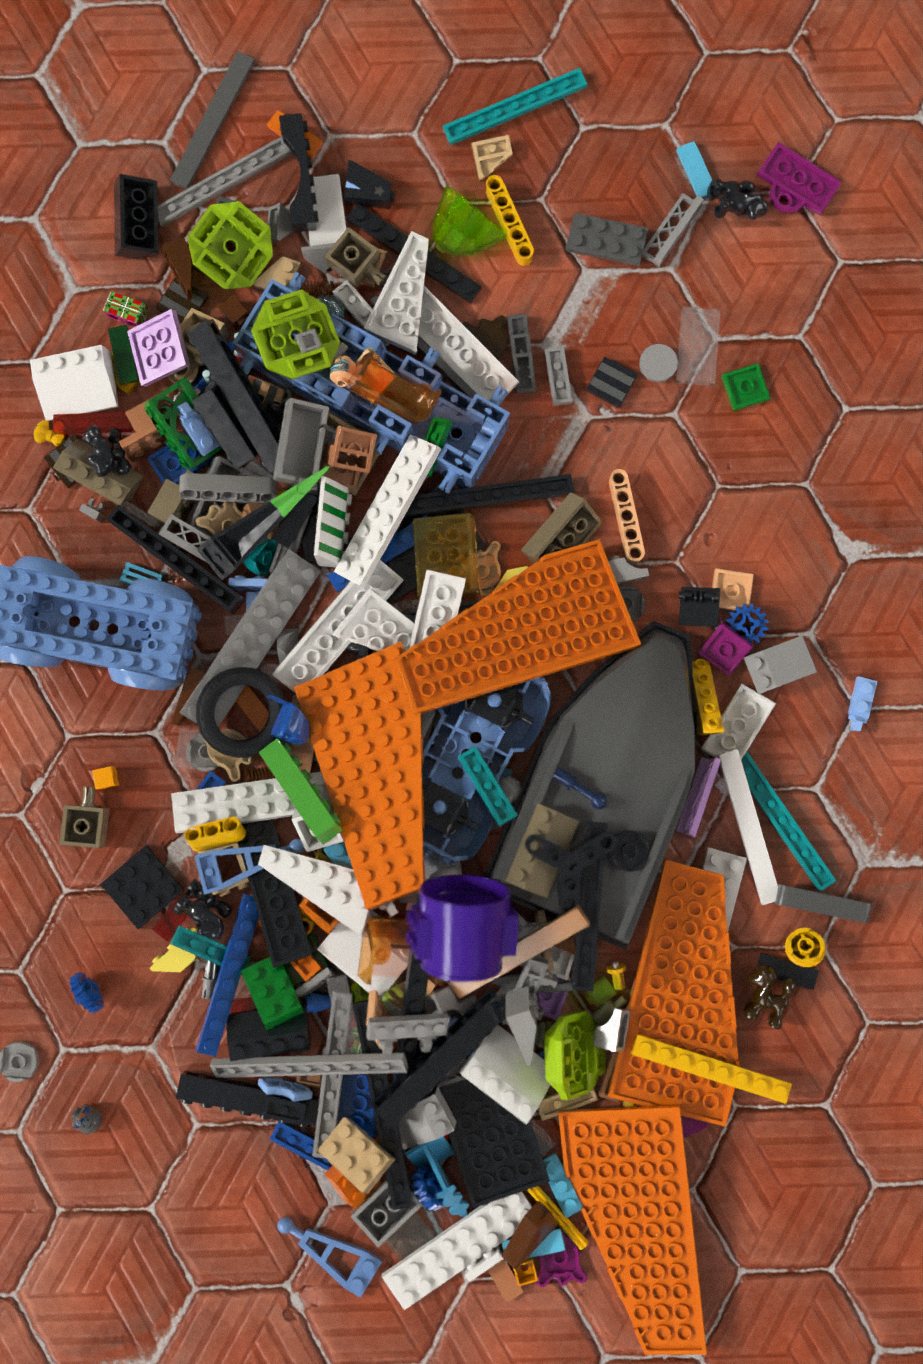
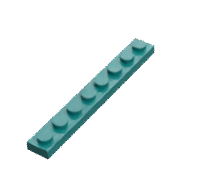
M575 69L443 125V131L451 146L587 88V82L581 69Z
M746 752L741 762L751 795L818 892H821L833 884L836 879L749 753Z

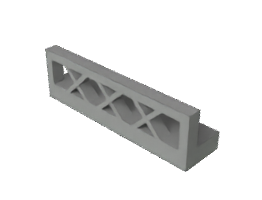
M682 193L644 248L642 257L660 267L701 208L704 199L697 195L693 200ZM682 201L690 205L687 211L681 212L680 204ZM679 216L677 226L671 227L670 218ZM668 232V239L660 242L659 234ZM658 247L659 252L655 257L647 253L650 248Z
M170 514L158 534L206 562L196 550L198 548L194 545L200 544L201 546L202 543H205L211 537ZM172 520L180 524L182 532L173 534L167 530ZM183 526L188 528L189 530L184 531ZM185 533H196L199 542L190 544L186 540ZM182 534L184 540H183L182 538L178 537L177 535ZM200 536L203 537V538H205L206 540H205V541H201Z

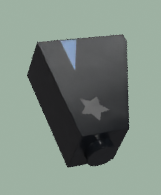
M348 160L344 193L345 204L356 206L359 203L363 207L390 209L391 202H395V191L392 190V183L356 162Z

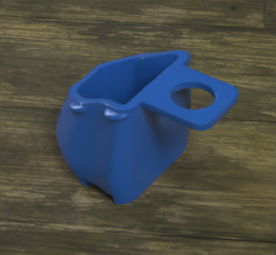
M267 695V698L282 704L270 735L292 744L300 745L306 743L309 737V721L296 705L273 695Z

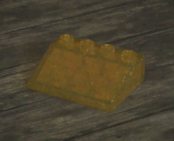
M471 513L413 519L418 597L421 596L426 570L466 578L462 595L480 594L475 516Z

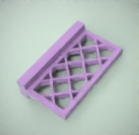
M700 757L693 777V786L675 831L695 838L720 766V759Z

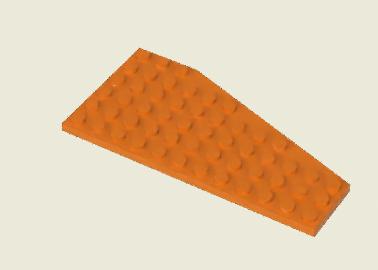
M600 539L544 555L539 561L503 583L478 603L442 625L440 629L397 656L396 663L414 715H418L635 649L641 646V642Z
M398 642L294 687L301 711L309 721V736L334 812L341 820L339 823L343 829L341 834L366 910H371L420 890L421 884L425 882L423 851L424 797L422 787L423 733L421 714L414 715L396 663V657L406 651L402 642Z
M664 860L628 1010L631 1011L624 1051H618L607 1096L642 1106L680 1105L681 1116L726 1127L735 1087L631 1054L636 1034H640L740 1066L723 874Z
M680 1105L560 1110L558 1115L565 1175L569 1178L583 1206L581 1208L583 1216L593 1238L597 1242L608 1267L609 1275L620 1299L623 1301L644 1354H707Z

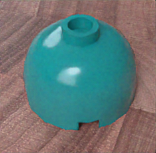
M266 537L243 562L246 568L259 576L261 574L264 576L268 575L278 543Z

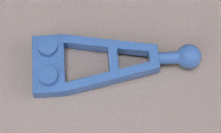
M294 839L288 846L277 849L301 854L305 847L300 839ZM266 845L276 848V845ZM263 846L219 849L195 855L204 895L226 889L264 869L260 865L254 867L251 853L262 852ZM244 854L248 870L223 882L216 856Z
M282 1217L278 1221L277 1227L281 1233H291L299 1238L298 1245L342 1287L361 1298L382 1263L381 1258L364 1248L307 1228L304 1232L294 1226L292 1219L289 1217ZM309 1237L328 1244L322 1254L307 1242ZM334 1247L360 1256L347 1279L327 1261Z

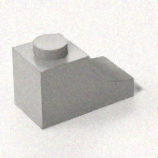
M613 556L608 558L617 585L644 580L649 577L648 568L633 567L626 562L625 557Z
M614 1009L611 1019L605 1025H597L593 1034V1046L611 1051H624L631 1010Z

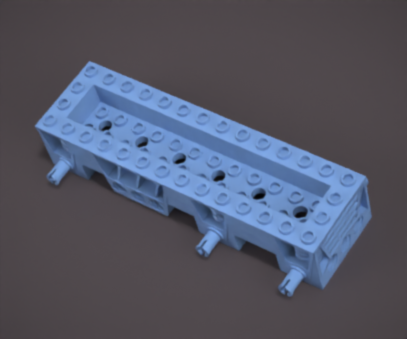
M297 272L294 273L288 286H284L271 279L232 343L241 360L240 366L246 376L252 368L275 382L285 385L291 391L312 403L328 406L330 410L363 430L377 434L374 452L378 451L377 454L380 455L386 445L401 452L410 434L424 440L433 417L449 419L453 424L433 470L444 477L439 488L441 490L445 489L446 493H450L454 484L463 488L474 487L509 428L510 412L500 407L508 391L506 389L502 391V387L497 386L490 400L478 394H475L472 399L442 382V375L432 369L441 355L437 350L433 352L434 349L430 348L422 362L408 355L403 360L387 351L380 339L333 313L330 317L340 342H343L348 347L344 353L354 363L368 347H371L397 375L374 403L371 404L353 383L345 387H339L333 383L329 376L330 367L294 380L268 370L264 365L251 329L264 301L298 291L306 280L303 275L300 274L298 276L299 273ZM391 391L395 394V397L392 400H386L384 394ZM419 411H427L428 417L420 419L417 416ZM459 429L462 432V436L460 438H453L451 432Z

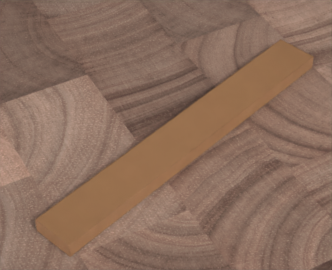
M577 906L517 940L516 956H503L502 971L497 976L477 982L448 981L447 983L458 999L586 928L591 922L581 908Z

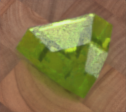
M449 185L445 187L433 220L432 239L437 244L435 247L442 253L448 252L451 255H474L507 237L501 227L486 218V215L476 206L472 207L467 198Z

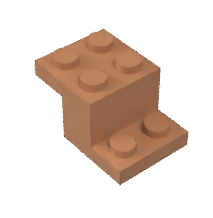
M162 400L158 402L157 409L161 414H165L166 410L162 406L168 405ZM145 402L125 412L135 433L119 441V443L131 458L142 456L146 450L160 446L162 441L165 440L163 435L158 432L154 419L146 414L144 410Z
M338 426L334 444L325 443L320 470L326 466H330V468L323 476L349 489L356 490L360 472L369 474L377 434Z

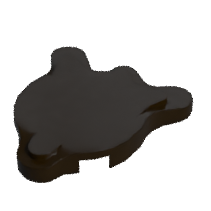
M501 315L494 321L482 318L477 328L467 322H463L462 324L499 361L506 350V337L503 332L507 324L506 317Z

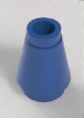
M310 993V996H305L306 1011L313 1014L331 1008L333 995Z

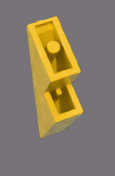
M697 659L692 661L697 735L720 734L724 732L710 663L704 659Z

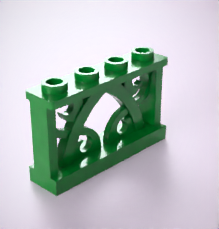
M184 377L145 402L144 410L156 422L158 432L168 440L169 448L179 456L178 461L181 466L191 470L223 448L218 446L205 456H201L199 453L197 458H191L187 454V448H191L194 453L196 447L189 436L176 431L178 412L180 413L177 407L187 402L191 409H194L192 400L198 394L187 377ZM177 388L181 392L175 401L166 396ZM159 401H167L172 407L162 406L165 408L166 413L161 414L157 409Z

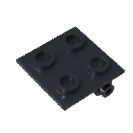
M681 587V591H679L680 611L678 625L718 627L720 588Z

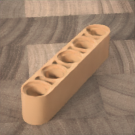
M616 469L610 476L609 487L625 558L629 563L637 564L645 555L644 545L628 475L624 470ZM620 476L623 482L616 483L613 478ZM618 495H625L627 497V501H619ZM622 514H630L631 520H624L622 518ZM626 532H633L636 538L628 539ZM637 550L640 557L633 558L630 551Z

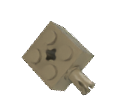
M349 227L324 256L327 266L348 280L356 288L365 277H369L378 286L383 284L381 281L384 282L387 276L374 267L380 260L379 250Z
M186 469V472H185V473H193V472H191V471H189V470ZM166 479L147 513L163 525L170 514L185 522L184 516L187 511L191 510L194 500L181 498L179 495V484ZM174 520L168 526L174 531L181 528L180 524Z
M83 786L82 804L80 806L64 805L59 845L105 848L110 808H100L94 805L95 787ZM86 824L87 829L82 828V825Z

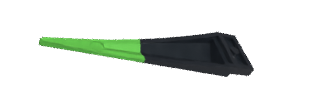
M326 466L215 534L196 550L223 580L247 559L327 472L330 466Z

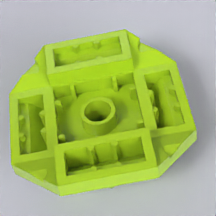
M240 201L210 205L187 236L193 265L223 289L251 287L273 256L270 226ZM226 242L233 244V252H229L226 249Z

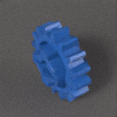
M742 604V609L736 606L735 613L729 612L732 618L726 619L730 623L728 627L734 631H743L744 639L751 644L753 643L752 640L759 643L758 637L765 638V634L762 632L769 629L764 626L765 623L769 622V620L763 619L766 613L760 614L761 608L753 609V604H750L749 608L746 607V604ZM749 612L756 614L759 619L750 617ZM741 613L742 618L738 623H734L736 617ZM746 619L748 620V622H752V625L749 626V630H747L746 627L742 626V624L745 623ZM760 626L759 631L753 636L754 629Z
M81 972L76 973L70 978V989L78 1005L81 1004L84 1009L87 1008L88 1012L93 1014L104 1007L103 996L96 981H92L90 977H86L85 973L82 974Z
M429 1165L418 1167L412 1172L413 1176L411 1177L414 1181L412 1184L415 1191L414 1194L419 1196L418 1201H422L424 1208L428 1207L429 1211H436L443 1207L442 1201L444 1198L438 1199L436 1196L443 1189L433 1168L430 1169Z

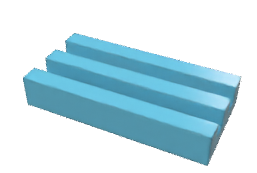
M126 562V567L122 572L123 575L119 580L132 584L134 581L127 579L128 575L137 579H149L130 572V568L156 577L158 581H162L164 576Z

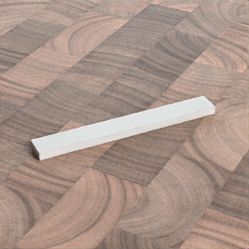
M736 748L717 754L721 760L720 765L762 905L775 902L778 885L739 751Z

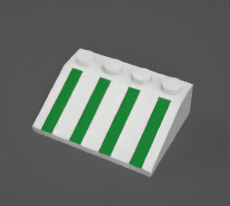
M326 476L321 477L314 557L318 566L337 567L345 552L343 551L344 544H348V532H345L346 524H350V513H347V509L352 504V494H349L347 487Z

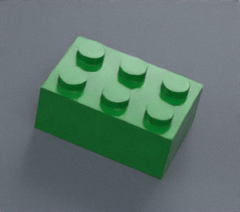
M268 957L240 970L266 1030L304 1013L283 965L273 968L271 958Z

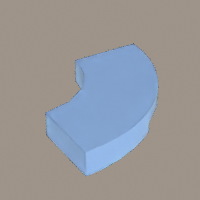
M264 1077L258 1080V1086L266 1095H282L293 1102L312 1099L313 1092L297 1082L293 1084L289 1081H283L282 1078Z

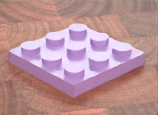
M170 309L127 331L141 386H149L190 366L176 310Z

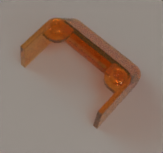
M373 351L363 356L346 385V388L375 405L384 407L412 424L429 419L442 392L439 389L432 391V387L425 383L414 385L382 367L380 358L374 355Z
M371 916L367 919L362 936L357 974L366 984L371 985L373 965L384 964L389 960L391 948L410 949V944L406 942V932L410 931V924L407 923L406 917ZM429 974V978L444 987L445 980Z

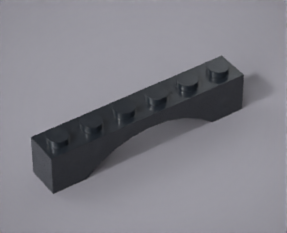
M302 113L281 115L279 120L283 143L297 158L301 173L298 192L290 205L292 228L294 233L316 230V223H319L318 211H314V205L317 204L316 193H312L311 188L315 186L314 176L313 174L310 175L309 171L313 166L311 156L308 157L307 151L310 150L309 138L305 137V133L308 132L307 120L303 121Z

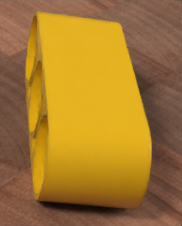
M228 817L192 826L186 830L184 838L190 847L198 852L239 842L245 837L246 830L237 817Z

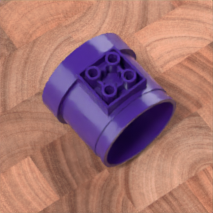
M444 875L423 882L420 886L419 904H411V910L407 912V923L410 924V931L406 932V942L410 944V951L414 953L416 959L421 960L422 969L434 977L455 982H477L497 976L502 971L503 956H516L519 916L510 904L511 891L508 886L497 880L475 875Z

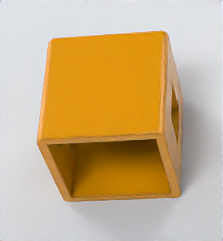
M110 766L92 770L96 790L119 786L116 767Z
M533 1257L527 1258L517 1270L514 1269L518 1286L538 1281ZM528 1264V1270L523 1271L521 1265Z

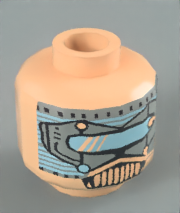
M348 356L335 358L330 367L329 376L331 381L339 387L352 384L355 380L356 364Z

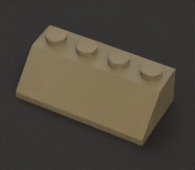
M76 439L62 451L53 466L55 470L126 510L144 479L143 475L130 469L127 475H121L116 468L117 461H114V470L110 475L105 477L96 476L93 467L87 462V457L92 454V447L79 439Z
M570 492L521 551L534 564L546 554L586 543L603 522L585 499Z
M537 804L506 882L548 899L559 870L530 855L525 848V840L531 834H539L568 850L579 821ZM540 840L533 841L531 849L536 850L540 848Z

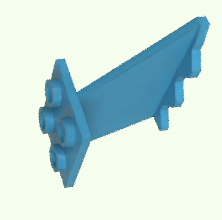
M443 1136L414 1146L411 1150L405 1152L416 1168L422 1165H429L433 1168L443 1189L436 1196L438 1199L444 1198L442 1201L443 1206L450 1207V1214L460 1215L461 1217L468 1215L466 1211L469 1206L468 1201L461 1200L462 1194L455 1192V1185L450 1183L440 1164L441 1161L455 1154L454 1149Z

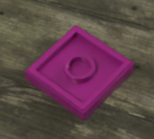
M722 622L698 651V654L727 676H730L754 645Z

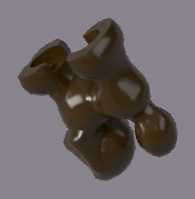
M760 964L756 972L748 976V981L757 987L753 994L754 1002L747 1003L744 1008L745 1016L756 1021L762 1009H774L769 1014L767 1020H769L768 1024L770 1027L779 1030L783 1024L784 1012L789 1006V998L796 991V983L794 980L787 978L782 984V994H774L771 988L777 982V975L769 965Z

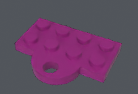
M779 142L756 175L772 185L769 192L770 202L776 210L786 214L795 213L805 206L820 216L842 183ZM786 198L789 204L782 205L779 199Z

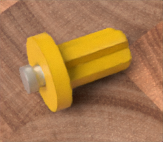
M614 961L612 965L606 968L607 973L612 974L614 989L622 990L626 987L623 972L627 968L625 964Z

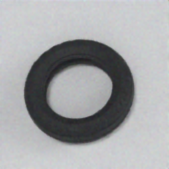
M249 667L230 668L215 675L202 689L196 705V721L204 740L213 749L226 756L246 758L258 755L262 749L278 738L270 734L282 704L267 698V695H273L286 701L279 685L266 673ZM237 685H250L257 688L266 698L269 708L268 719L264 728L257 735L244 740L231 739L225 736L215 721V706L218 699L226 690Z

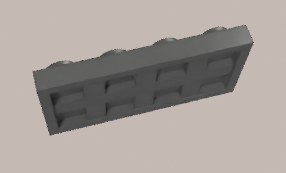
M574 213L566 252L640 266L648 228Z

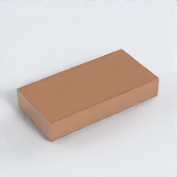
M502 1259L488 1269L506 1303L524 1293L522 1286H518L516 1276L505 1259Z

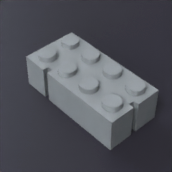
M293 398L286 401L273 480L286 483L295 481L294 484L297 485L319 471L326 429L322 427L327 423L328 406Z

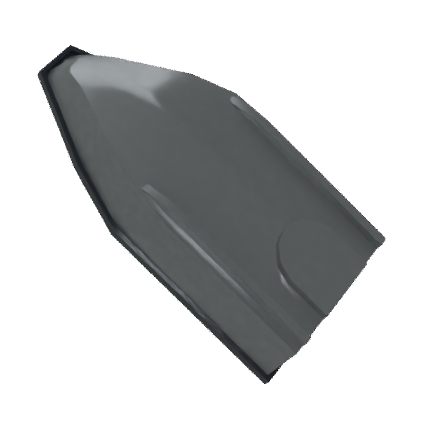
M656 621L650 623L638 634L641 646L613 655L582 683L547 723L521 785L522 792L516 803L513 804V808L518 816L505 824L483 876L508 886L511 891L510 901L531 910L543 909L545 916L556 919L564 914L558 907V875L548 899L506 882L537 804L579 821L568 850L585 841L586 822L607 824V831L611 832L614 836L627 830L641 833L647 839L650 846L649 859L643 868L635 872H626L612 864L609 853L604 858L598 938L625 950L631 940L693 786L695 772L697 723L696 712L694 711L690 636ZM561 767L572 776H577V782L594 793H602L606 796V806L603 809H595L591 805V800L573 788L567 790L565 785L552 778L553 775ZM606 837L607 846L610 843V837ZM570 859V861L565 865L571 868V864H574L575 862H573ZM566 900L564 908L572 907L574 900Z

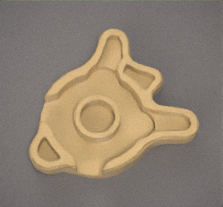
M223 502L222 508H219L217 505H211L208 514L196 518L195 524L200 528L206 529L211 536H214L242 519L243 515L238 510L236 502Z
M498 541L491 542L486 551L479 550L459 562L462 566L466 583L471 588L479 591L483 597L492 593L501 576V568L497 559L501 545Z
M233 729L220 730L231 739H248ZM206 742L210 759L227 771L231 781H238L241 778L239 765L241 763L249 765L251 757L235 758L226 756L213 749Z

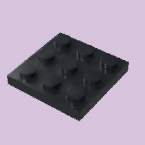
M148 845L144 846L100 884L137 929L144 926L184 891V888Z

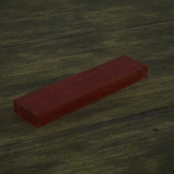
M125 412L53 414L54 435L84 434L93 425H97L102 433H109L108 431L113 428H118L121 432H132V424Z

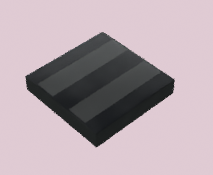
M604 356L586 391L620 408L638 374Z

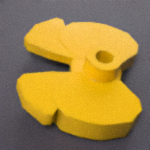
M43 420L37 424L34 430V439L37 443L47 440L55 446H59L65 440L66 428L64 424L59 422L53 431L49 430V421Z

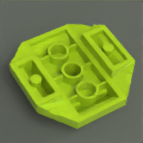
M302 289L264 301L251 329L266 369L293 380L331 367L340 345V340L326 305ZM315 328L322 347L302 354L298 342L291 338V334H299Z
M579 1010L558 1016L557 1022L544 1033L545 1079L559 1093L562 1100H570L590 1093L596 1085L599 1076H602L606 1071V1049L593 1046V1034L599 1024L587 1011Z

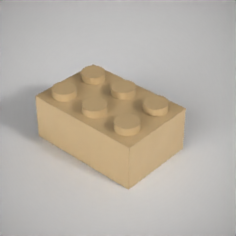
M347 1117L340 1121L318 1149L362 1193H369L395 1160L351 1118Z

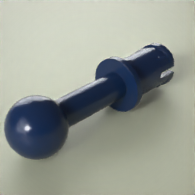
M561 767L553 775L552 778L565 785L567 790L573 788L591 800V805L595 809H603L606 806V796L602 793H594L577 782V776H572Z

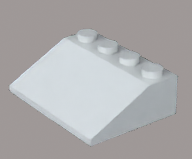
M103 345L30 360L32 379L46 421L119 407L112 352Z
M372 910L369 912L363 936H360L342 922H339L317 950L368 993L369 991L376 990L380 998H382L408 966L410 944H407L406 938Z
M499 1025L493 1029L489 1036L484 1037L478 1043V1046L472 1051L458 1071L463 1077L526 1125L538 1109L550 1087V1083L545 1079V1060L533 1052L531 1065H527L515 1037Z

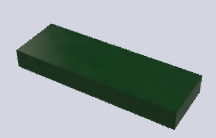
M127 325L108 329L120 385L139 382Z

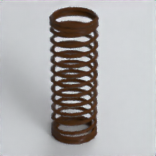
M304 281V291L306 292V284ZM307 281V293H309L310 296H318V293L319 296H325V294L326 296H328V294L330 296H334V282L330 281L329 289V281H327L328 287L326 292V281H324L323 294L322 281L321 292L319 290V281H317V293L316 282L314 281L313 294L312 281L310 292L309 281Z
M265 766L266 780H267V779H272V777H271V770H270L269 767H268V770H269V778H268V775H267V767ZM258 767L259 781L265 780L263 767H261L262 779L260 768ZM251 768L252 782L258 781L256 768H254L256 780H254L253 769ZM245 769L246 782H251L249 769Z

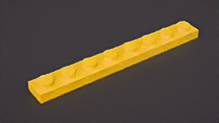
M636 1034L631 1050L632 1055L785 1104L787 1103L792 1086L790 1082L640 1034Z

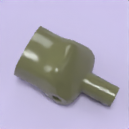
M623 995L614 1003L606 999L591 1013V1016L599 1025H605L611 1019L614 1009H620L628 1001Z

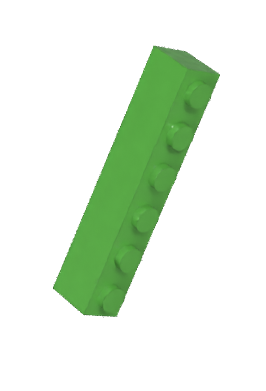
M277 738L262 749L259 754L315 838L325 845L343 831L339 825L341 820L335 812L331 813L329 810L331 805L326 798L320 797L319 794L322 792L315 783L311 784L309 781L312 779L310 774L305 769L302 771L300 768L302 763L296 755L292 756L291 752L293 750L287 742L282 743Z

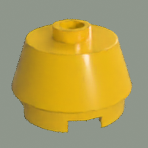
M799 928L787 937L785 951L788 958L796 965L812 967L823 960L826 953V945L821 935L814 930Z

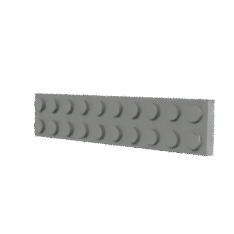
M287 549L179 712L180 714L197 724V701L202 689L210 679L230 668H258L321 572L290 549ZM246 685L231 687L220 696L215 706V721L218 727Z

